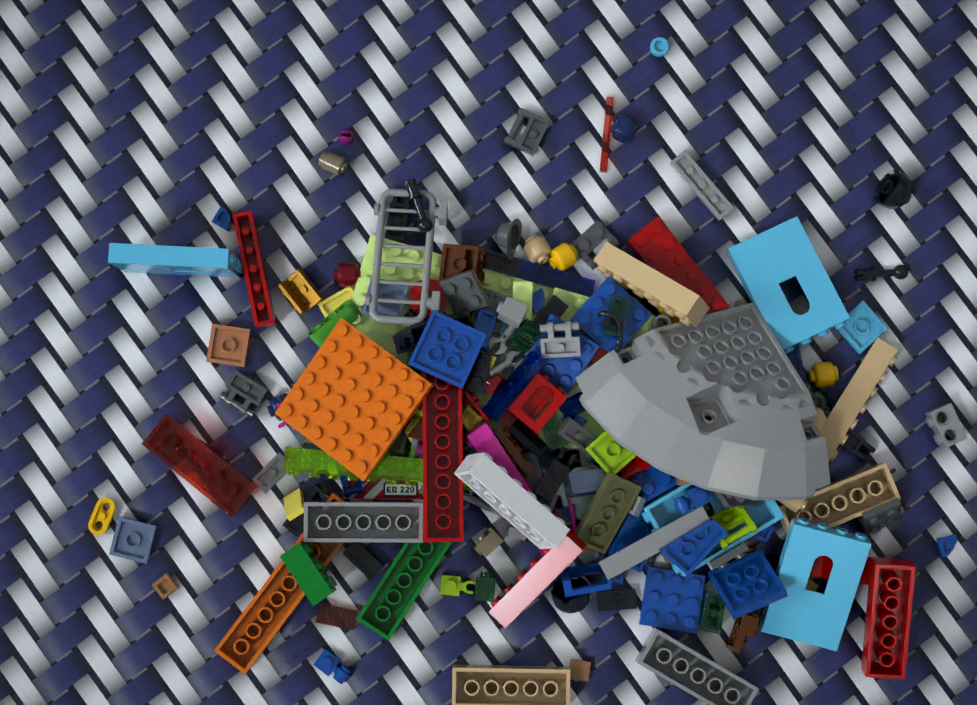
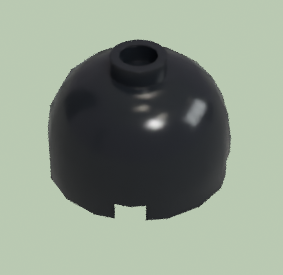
M893 170L895 172L893 174L887 173L875 190L878 192L877 197L874 196L875 202L888 209L900 208L911 199L912 184L909 178L898 170Z
M578 577V579L570 578L572 588L589 585L587 580L582 577ZM561 579L553 584V589L551 590L552 600L560 611L577 613L588 605L590 593L565 597Z

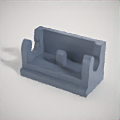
M601 468L566 474L567 478L563 481L566 499L596 494L605 478V471Z

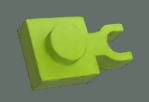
M442 575L440 595L459 596L460 590L473 594L472 590L466 589V585L474 584V581L467 580L466 582H461V576Z

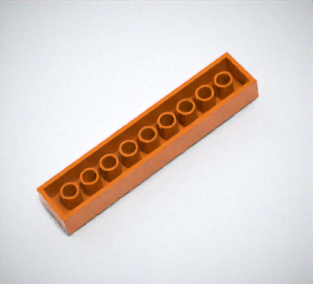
M332 493L326 502L347 501L338 494ZM304 532L292 547L303 541ZM309 542L315 550L313 555L317 560L320 558L326 568L345 544V542ZM283 561L279 563L214 650L244 674L251 669L306 596Z

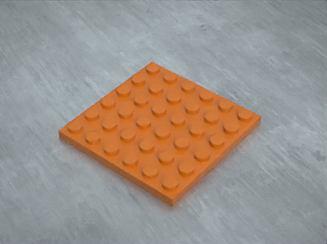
M340 318L275 414L363 482H366L422 403V400L429 393L433 384L345 319Z

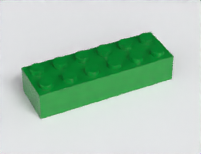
M452 542L405 543L356 620L389 641Z

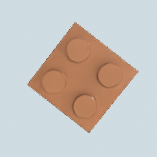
M212 324L206 362L245 367L251 329Z

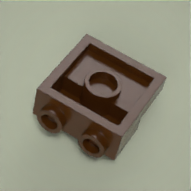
M444 244L439 282L444 278L474 268L480 282L483 283L485 273L482 271L483 263L487 262L485 249L480 246Z
M750 612L735 619L726 645L729 650L740 654V651L745 649L747 643L745 636L753 638L754 634H758L761 623H759L760 619H758L759 614Z

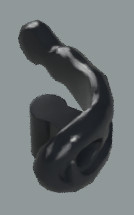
M607 310L599 311L597 313L598 317L605 316L602 321L603 327H609L611 319L616 322L618 336L615 352L620 353L623 341L622 323L613 312Z

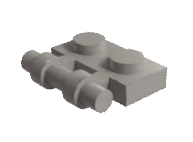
M565 321V323L554 324V322L540 324V332H548V337L540 339L542 358L581 356L580 335L572 336V330H580L579 322ZM555 331H565V336L555 337Z

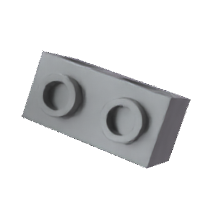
M952 403L944 404L925 413L927 416L925 418L929 428L933 429L935 433L933 436L934 440L941 448L950 447L967 439ZM939 412L944 416L942 423L937 420ZM947 430L952 433L950 440H947L945 437Z

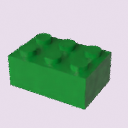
M302 541L282 554L280 558L311 604L315 606L337 590L335 587L337 583L331 575L328 576L324 571L326 567L322 560L315 558L313 555L315 550L311 544Z

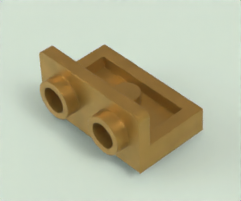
M301 268L297 269L285 281L278 284L282 295L288 298L292 303L293 309L301 315L312 310L324 299L323 295Z

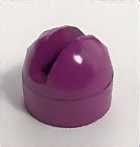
M349 129L340 131L338 136L340 142L344 145L351 144L354 140L353 132ZM346 134L351 135V137H341V135Z

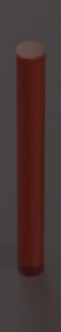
M606 97L599 171L602 173H607L614 97Z

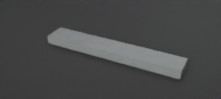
M703 506L598 563L607 580L659 553L658 549L709 520V517Z

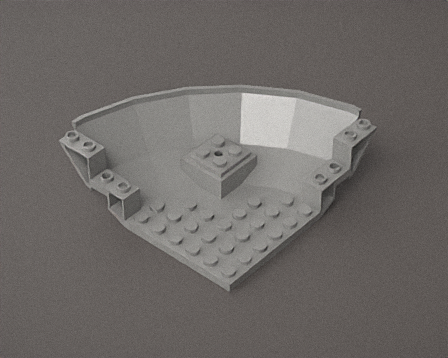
M754 302L707 314L697 327L691 324L686 326L682 322H677L652 329L635 338L630 348L623 349L620 353H616L615 349L610 351L575 378L579 389L583 393L579 398L582 406L618 444L658 470L702 489L755 501L797 500L813 497L815 494L814 490L831 484L826 440L824 436L819 434L813 424L817 412L811 394Z

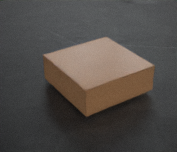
M166 573L152 584L163 600L180 588L169 573Z
M571 659L570 679L589 682L591 661Z

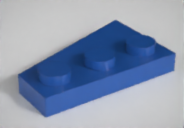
M710 518L658 550L689 576L727 534V531L713 518Z

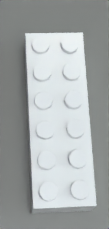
M481 452L467 455L454 474L539 549L557 548L570 530L565 526V521L560 517H555L548 506L539 503L536 500L537 497L532 492L522 488V483L515 478L512 479L504 467L497 466L489 454Z

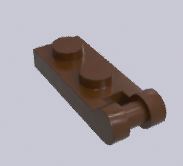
M499 426L493 430L521 470L525 473H530L533 470V464L525 461L521 456L523 451L517 443L513 445L509 440L512 436L505 427L501 429Z

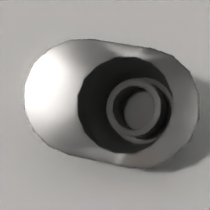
M515 219L513 222L502 223L495 234V242L506 249L509 260L513 259L522 235V223L519 219Z

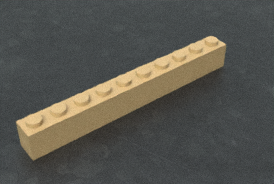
M877 338L828 415L824 428L819 433L826 440L828 462L829 460L834 461L839 453L836 450L839 444L843 446L849 437L846 434L848 429L853 430L858 422L856 416L859 412L863 414L868 406L866 400L869 396L873 398L878 390L875 387L878 381L882 382L888 374L885 371L887 366L890 365L892 367L897 359L895 353L898 349L880 338ZM809 500L776 501L796 513L799 508L803 510Z

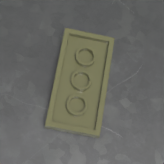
M608 471L574 533L586 544V547L605 554L642 487L631 480Z

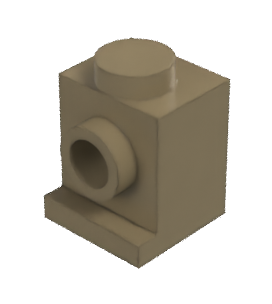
M491 526L488 528L490 532L488 534L482 533L476 539L478 543L473 547L480 556L484 554L487 557L504 541Z

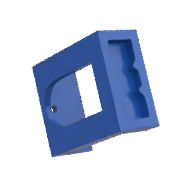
M601 553V560H603L605 555ZM593 562L566 567L560 573L565 597L612 589L611 581L614 580V577L607 580L605 576V579L599 583L572 588L570 578L591 574H602L605 576L599 563Z

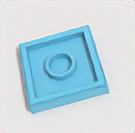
M862 300L848 312L850 319L846 322L847 325L838 329L855 351L861 354L877 338L885 333L888 327Z

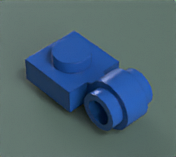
M695 486L686 491L687 498L685 495L674 499V506L677 512L679 511L680 514L691 510V503L694 509H697L712 501L713 498L709 490Z
M326 648L313 664L327 676L333 671L335 674L333 678L340 684L347 682L352 672L343 664L341 667L337 666L341 659Z

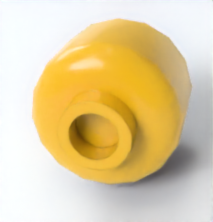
M562 243L551 250L550 265L560 271L568 269L576 264L577 250L572 244Z
M831 362L815 363L812 366V370L809 371L810 382H814V385L818 388L833 386L839 378L837 366Z

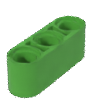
M349 299L311 329L308 336L320 348L340 318L354 325L352 323L357 321L358 314L360 317H362V314Z

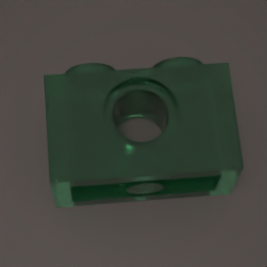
M481 571L480 574H476L474 601L494 602L496 576H492V572Z
M704 590L698 629L701 631L721 633L725 604L718 592Z

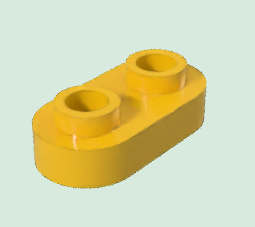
M104 497L97 501L88 523L91 533L101 535L108 531L117 508L116 502L112 498ZM106 503L110 505L108 511L104 509ZM99 521L103 524L101 529L97 527Z

